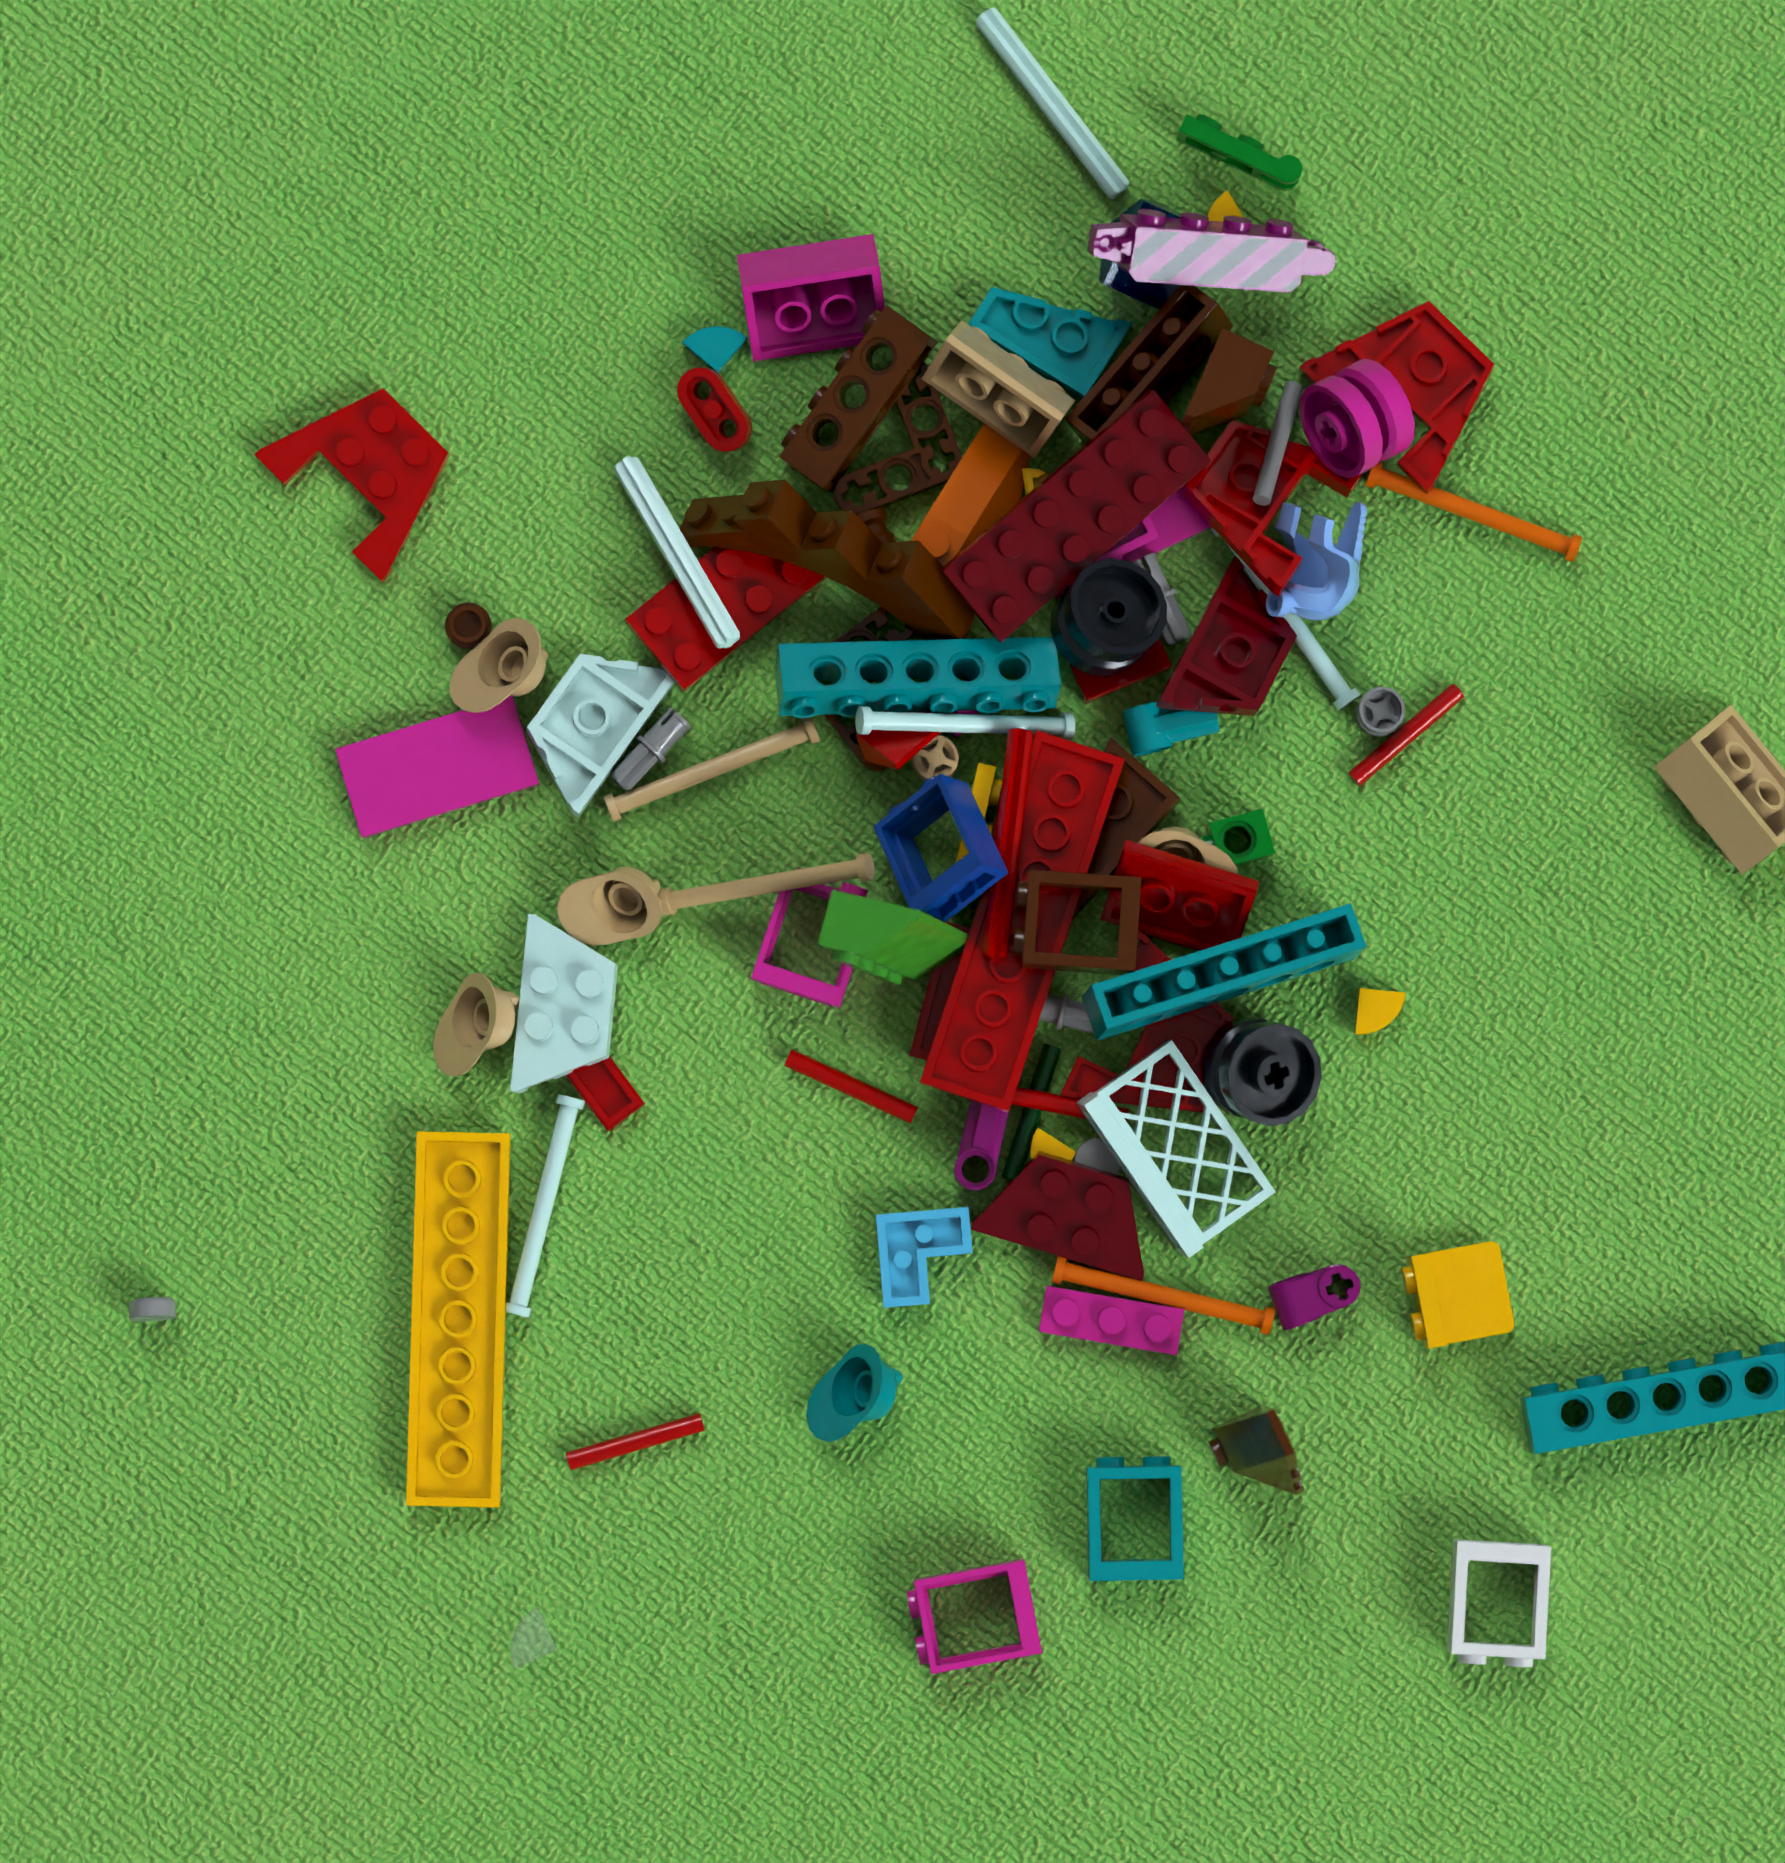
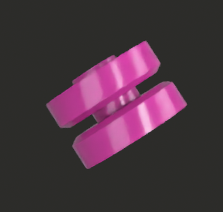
M1365 358L1341 369L1335 376H1329L1305 388L1300 398L1299 415L1305 436L1312 450L1322 463L1338 476L1350 479L1375 467L1379 461L1389 459L1408 449L1414 439L1415 421L1405 392L1391 372L1377 361Z

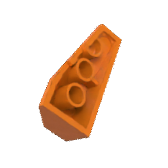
M984 423L911 541L919 540L939 563L945 566L1021 500L1024 488L1022 469L1028 468L1030 455Z

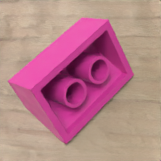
M874 234L737 255L753 361L857 346L865 336L861 330L867 319L875 310L882 312L885 308Z

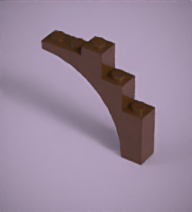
M786 480L750 482L744 495L693 499L680 527V531L690 547H717L751 552L791 563L838 582L884 608L905 623L923 640L966 639L976 616L939 571L943 566L919 540L883 543L852 510L817 513Z

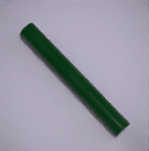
M1048 1044L1043 1045L1030 1089L1048 1093L1060 1056V1048ZM1023 1107L1002 1173L1003 1177L1013 1180L1023 1170L1042 1110Z

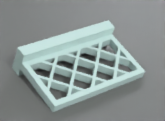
M1170 1039L1094 1093L1090 1092L1076 1102L1179 1254L1187 1258L1203 1249L1204 1243L1276 1193L1183 1055ZM1166 1055L1171 1057L1178 1068L1175 1088L1150 1084L1153 1065ZM1144 1072L1143 1082L1132 1081V1079ZM1184 1078L1193 1091L1182 1089ZM1124 1085L1141 1087L1137 1115L1120 1112L1109 1096ZM1149 1089L1173 1093L1169 1120L1144 1116ZM1181 1095L1198 1097L1203 1104L1201 1126L1176 1122ZM1210 1116L1219 1129L1208 1127ZM1124 1118L1136 1120L1134 1132ZM1143 1121L1168 1126L1163 1153L1146 1150L1140 1142ZM1175 1127L1199 1131L1195 1158L1170 1154ZM1207 1133L1224 1135L1229 1142L1227 1164L1202 1160ZM1236 1154L1245 1167L1234 1165ZM1150 1156L1162 1158L1160 1170ZM1169 1160L1194 1164L1189 1191L1172 1188L1166 1180ZM1201 1165L1225 1169L1221 1196L1197 1192ZM1233 1171L1250 1173L1260 1187V1190L1246 1200L1229 1198ZM1177 1194L1188 1196L1186 1208ZM1195 1198L1219 1201L1216 1221L1201 1231L1192 1218ZM1227 1203L1237 1205L1226 1213Z

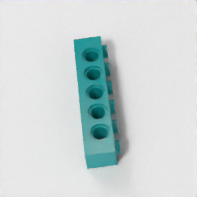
M1053 637L1006 638L1002 642H998L995 638L788 643L778 644L775 662L779 716L793 715L796 718H811L815 715L829 714L855 717L859 706L870 707L872 711L933 712L950 714L954 711L978 710L981 713H995L1000 710L1013 709L1040 712L1056 707L1061 687L1057 648ZM1003 676H1012L1015 677L1017 680H1009L1004 678ZM957 677H966L971 681H962ZM911 678H920L925 682H915ZM865 679H873L879 683L871 684L866 682ZM820 680H826V681H829V682H831V683H833V684H832V685H824V684L819 683L818 681H820Z
M1350 903L1093 984L1081 998L1095 1038L1098 1041L1354 960L1367 946Z
M1785 1342L1759 1346L1760 1355L1742 1358L1741 1350L1713 1354L1714 1363L1696 1366L1695 1358L1667 1362L1669 1371L1650 1374L1649 1366L1622 1370V1380L1605 1382L1603 1374L1577 1378V1388L1560 1391L1557 1382L1530 1387L1531 1396L1520 1398L1529 1452L1538 1454L1785 1410ZM1753 1367L1761 1368L1767 1377L1765 1388L1756 1394L1750 1392L1745 1385V1375ZM1708 1375L1715 1376L1721 1384L1720 1395L1711 1402L1705 1401L1699 1393V1384ZM1662 1383L1669 1384L1675 1391V1401L1666 1410L1659 1409L1653 1402V1392ZM1617 1391L1623 1392L1630 1402L1628 1412L1621 1418L1612 1417L1607 1410L1609 1396ZM1575 1399L1583 1406L1584 1416L1579 1424L1570 1427L1561 1418V1408L1565 1402Z

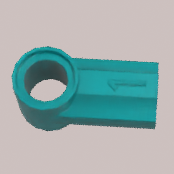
M1157 702L1142 704L1122 711L1133 757L1166 750L1173 747L1172 744L1220 732L1217 713L1161 709L1156 706Z

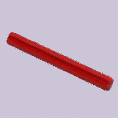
M1021 728L1009 729L1007 735L995 844L1008 874L989 889L982 951L985 956L991 958H1006L1008 954L1033 740L1032 731Z

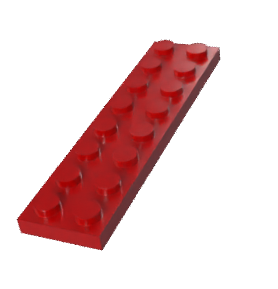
M1036 730L1031 748L1008 954L1006 958H991L985 956L982 951L989 889L982 893L920 1084L1009 1113L1056 971L1022 968L1023 956H1014L1015 929L1025 928L1026 910L1017 909L1019 881L1028 882L1029 870L1088 874L1125 758ZM1040 886L1035 952L1062 953L1082 889Z

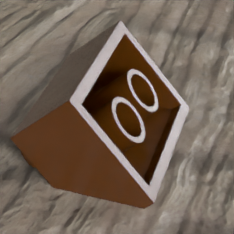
M1222 329L1181 423L1188 433L1194 436L1226 424L1231 420L1247 415L1251 404L1260 407L1277 370V366L1270 364L1274 351L1226 329Z

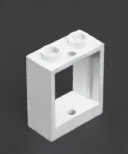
M1453 1539L1447 1652L1458 1654V1663L1485 1665L1486 1656L1505 1657V1666L1533 1667V1659L1545 1660L1551 1546L1546 1544ZM1468 1560L1535 1564L1531 1645L1464 1641Z

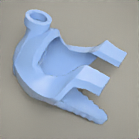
M1283 502L1281 513L1274 529L1282 535L1286 548L1303 559L1298 570L1279 597L1271 591L1269 592L1266 599L1267 612L1270 616L1283 617L1287 613H1291L1304 619L1315 621L1337 616L1354 599L1358 591L1359 568L1363 547L1362 539L1364 537L1363 531L1365 530L1364 524L1366 523L1367 507L1360 502L1354 503L1350 509V514L1347 516V521L1344 523V528L1341 530V536L1333 546L1332 530L1334 520L1325 516L1314 515L1308 540L1296 532L1301 507Z

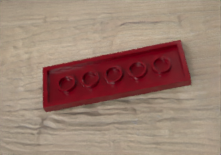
M1150 389L939 571L998 642H1002L1069 585L1083 570L1098 560L1212 461L1156 391Z

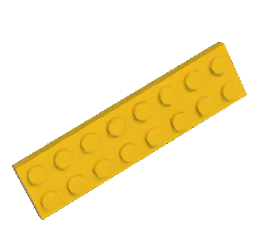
M417 1131L406 1506L501 1507L510 1133Z

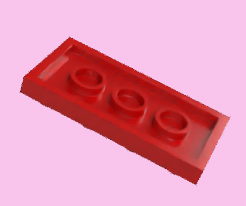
M714 547L701 557L698 562L740 632V639L733 643L731 647L725 649L715 646L676 578L625 618V623L684 693L826 577L779 559L746 551Z

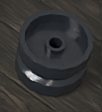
M1114 558L1093 562L1072 581L1071 585L1060 594L1051 611L1050 631L1057 650L1070 665L1086 674L1107 677L1125 672L1159 640L1167 623V603L1161 586L1147 570L1131 561Z
M1254 1016L1234 1019L1219 1028L1207 1044L1201 1064L1203 1085L1219 1108L1228 1114L1267 1126L1287 1124L1304 1114L1316 1098L1322 1078L1320 1057L1312 1041L1297 1028Z

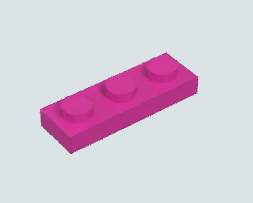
M1046 1286L1038 1332L1177 1355L1184 1309Z

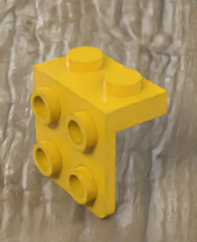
M1488 1241L1406 1257L1408 1266L1401 1268L1406 1294L1414 1295L1417 1312L1410 1314L1415 1341L1422 1340L1423 1348L1442 1347L1451 1343L1505 1334L1513 1330L1514 1318L1500 1247L1496 1242Z

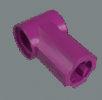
M971 1100L968 1106L957 1160L954 1165V1175L957 1182L963 1188L970 1191H979L991 1184L996 1175V1167L1009 1113ZM972 1156L982 1158L988 1165V1175L984 1181L979 1183L967 1181L962 1174L963 1162Z

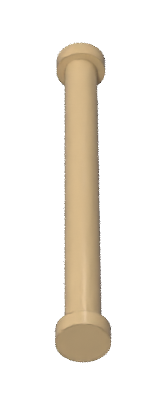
M802 718V724L613 797L612 793L603 796L613 822L622 819L620 815L622 813L810 740L811 744L819 742L820 738L812 718Z
M869 853L858 854L855 860L677 891H674L671 887L661 888L658 892V897L661 903L662 914L668 916L676 914L677 909L855 878H859L862 882L871 881L875 876V868L871 855Z

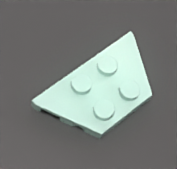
M579 654L527 726L526 732L570 811L576 817L580 816L675 683L664 669L639 666L638 662L626 660L613 662L607 661L600 656Z
M528 914L510 1086L512 1093L525 1092L529 1087L552 1078L555 1080L572 1073L574 1069L584 1065L590 1066L609 1058L618 966L535 914Z

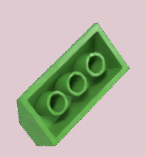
M832 890L817 945L831 950L832 955L830 959L845 963V966L858 969L861 973L874 976L875 979L901 985L903 977L918 981L963 953L969 934L920 910Z

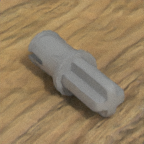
M1151 553L1144 556L1143 561L1151 576L1161 586L1167 603V623L1163 629L1162 636L1168 645H1174L1187 639L1191 635V630L1174 595L1178 593L1177 590L1170 588L1156 559V554ZM1140 558L1133 562L1144 569Z
M669 707L659 721L643 737L640 735L636 737L638 744L611 772L612 779L624 790L632 789L657 761L663 764L665 761L664 755L690 730V724L678 712Z
M1051 994L1047 995L1040 1017L1041 1021L1057 1024L1056 1029L1061 1030V1026L1094 1034L1082 1002L1068 999L1069 994H1065L1064 998Z

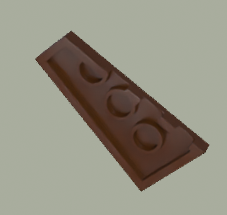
M1110 738L1103 752L1125 758V762L1088 874L1114 875L1125 840L1138 843L1140 839L1152 833L1181 801L1176 793L1115 740ZM1082 889L1073 919L1100 890Z

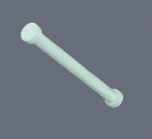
M1213 528L1211 529L1215 537L1220 536ZM1227 544L1234 556L1245 566L1244 570L1258 590L1263 589L1268 595L1270 590ZM1291 613L1283 616L1297 634L1296 644L1336 699L1333 703L1336 709L1339 711L1357 699L1361 694L1356 687L1351 690L1301 617Z
M859 706L856 711L855 726L857 733L862 735H869L871 730L1008 734L1009 729L1021 728L1032 731L1033 735L1038 730L1050 735H1058V737L1066 740H1072L1075 733V718L1073 713L1061 712L1059 717L876 712L872 711L870 707Z
M558 1094L556 1100L560 1107L510 1301L509 1303L506 1302L505 1312L528 1318L530 1317L531 1308L527 1306L578 1109L583 1110L585 1103L584 1100Z

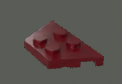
M1234 556L1230 561L1156 703V706L1159 708L1255 716L1262 706L1297 634L1285 618L1269 615L1266 609L1268 595L1263 589L1257 591L1243 572L1245 566L1237 557Z
M1039 1151L1024 1166V1169L998 1193V1196L981 1214L979 1213L973 1219L971 1224V1230L1139 1281H1142L1144 1277V1266L1140 1252L1129 1179L1124 1176Z

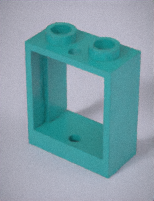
M1171 1456L1143 1457V1466H1124V1457H1097L1096 1466L1086 1467L1089 1581L1184 1579L1181 1466L1171 1465ZM1168 1478L1170 1559L1101 1560L1100 1479Z

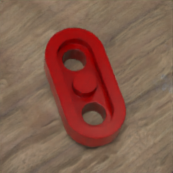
M693 368L684 373L677 386L678 399L707 443L712 448L721 452H733L743 448L751 438L752 423L750 417L722 376L710 368ZM702 382H706L711 389L709 397L705 400L698 395V387ZM728 420H732L737 428L735 435L732 437H728L723 430L724 424Z

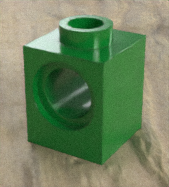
M1263 808L1211 822L1206 827L1208 835L1201 836V840L1218 847L1228 854L1236 866L1269 858L1275 854ZM1239 829L1247 835L1249 846L1245 852L1236 854L1230 852L1225 847L1223 839L1224 834L1228 830Z

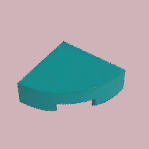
M713 326L694 332L682 343L683 346L709 368L720 373L748 338L732 328Z

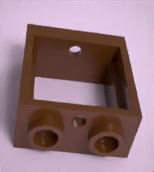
M1029 870L1028 882L1019 881L1017 909L1026 910L1025 928L1015 929L1014 956H1023L1022 968L1125 975L1134 972L1136 969L1142 877ZM1040 886L1121 891L1117 958L1035 952Z

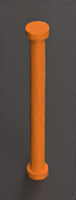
M1378 462L1369 471L1365 486L1373 489L1377 485L1564 554V560L1573 563L1580 547L1582 536L1573 533L1572 537L1436 487H1433L1426 494L1409 477L1382 468V462Z
M1057 1256L1052 1283L1061 1284V1281L1064 1280L1260 1328L1259 1333L1269 1335L1275 1314V1308L1266 1306L1264 1310L1068 1263L1066 1258Z

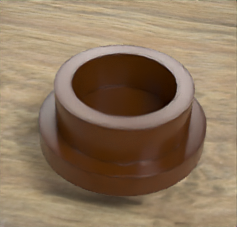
M462 603L455 606L449 612L445 621V630L448 638L453 644L463 649H473L491 633L492 629L489 614L483 607L475 603Z

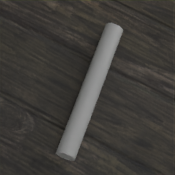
M1288 381L1284 385L1252 498L1258 505L1267 506L1272 499L1303 389L1301 384L1294 381Z

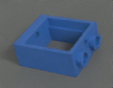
M939 774L926 780L919 791L905 802L892 807L888 815L873 826L909 908L920 910L942 922L949 920L1008 874L968 783ZM950 810L969 853L932 881L914 838Z

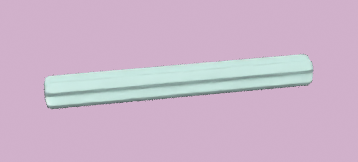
M992 7L982 13L976 19V25L1108 198L1114 199L1121 195L1129 187V181L999 11Z
M624 457L621 462L615 465L617 477L715 646L725 649L731 647L733 643L740 639L739 630L639 458Z

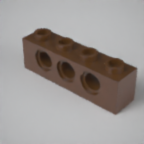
M1180 285L1066 417V422L1081 441L1087 444L1148 390H1155L1164 403L1167 404L1213 351L1222 329L1230 331L1234 325L1220 305L1196 286Z
M888 305L885 306L882 312L875 310L870 315L861 330L865 335L855 350L849 348L844 352L835 366V371L838 372L837 376L828 388L826 386L819 388L809 402L808 408L811 412L801 426L796 423L788 431L781 443V446L785 449L779 457L818 486L831 493L938 343L936 339ZM881 347H889L893 354L891 364L884 370H875L872 365L874 352ZM854 385H862L866 392L863 404L854 409L848 408L845 402L846 392ZM834 422L839 430L838 439L834 444L823 447L819 442V431L823 425Z

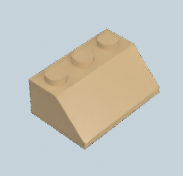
M962 320L949 334L921 378L1033 458L1037 456L1075 401L1066 394L1065 390L1058 383L1044 379L1030 369L1021 357L1006 352L993 343L983 330L971 327Z
M1729 705L1654 766L1662 776L1665 785L1675 792L1692 813L1695 822L1706 830L1719 846L1726 860L1732 863L1741 875L1785 842V770L1732 705Z

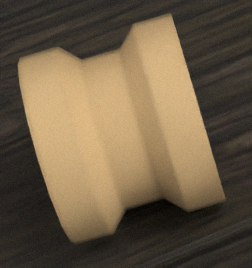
M937 735L913 756L914 771L924 781L939 774L953 777L959 760L956 746L948 738Z

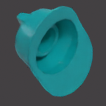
M864 1343L855 1345L813 1388L808 1401L806 1415L810 1431L816 1438L823 1441H837L849 1434L860 1422L884 1417L894 1404L897 1386L903 1379L901 1372L881 1361V1357L874 1347Z

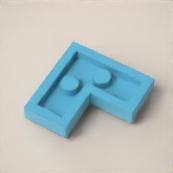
M969 1207L876 1215L883 1308L930 1304L926 1257L973 1253Z

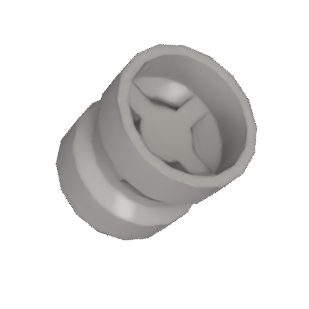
M1375 687L1369 690L1358 702L1355 710L1356 722L1359 728L1367 735L1384 737L1392 733L1403 721L1405 704L1395 690L1387 687Z

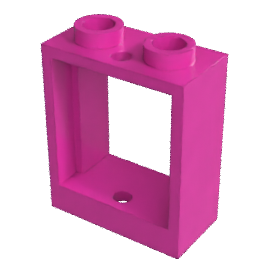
M842 882L840 889L820 884L780 891L751 980L840 1009L853 968L842 963L834 986L769 964L794 890L829 901L832 890L867 897L868 890Z
M1024 1558L914 1579L915 1590L906 1591L911 1619L921 1617L924 1636L915 1637L920 1665L929 1664L931 1674L1042 1653ZM1008 1575L1020 1642L940 1657L928 1590Z

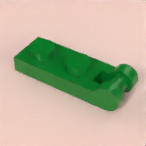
M1198 114L1196 118L1186 115L1178 131L1177 141L1279 190L1290 191L1298 184L1303 169L1300 160L1295 156L1285 155L1278 159L1262 151L1264 145L1249 136L1239 134L1238 138L1222 132L1223 126L1208 116Z

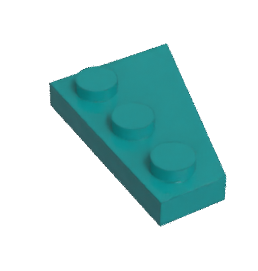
M991 287L968 325L983 330L993 343L1008 353L1018 355L1037 374L1047 380L1058 383L1066 392L1082 400L1097 382L1129 332L1133 322L1121 319L1113 321L1093 316V312L1077 308L1073 311L1049 305L1046 303V300Z

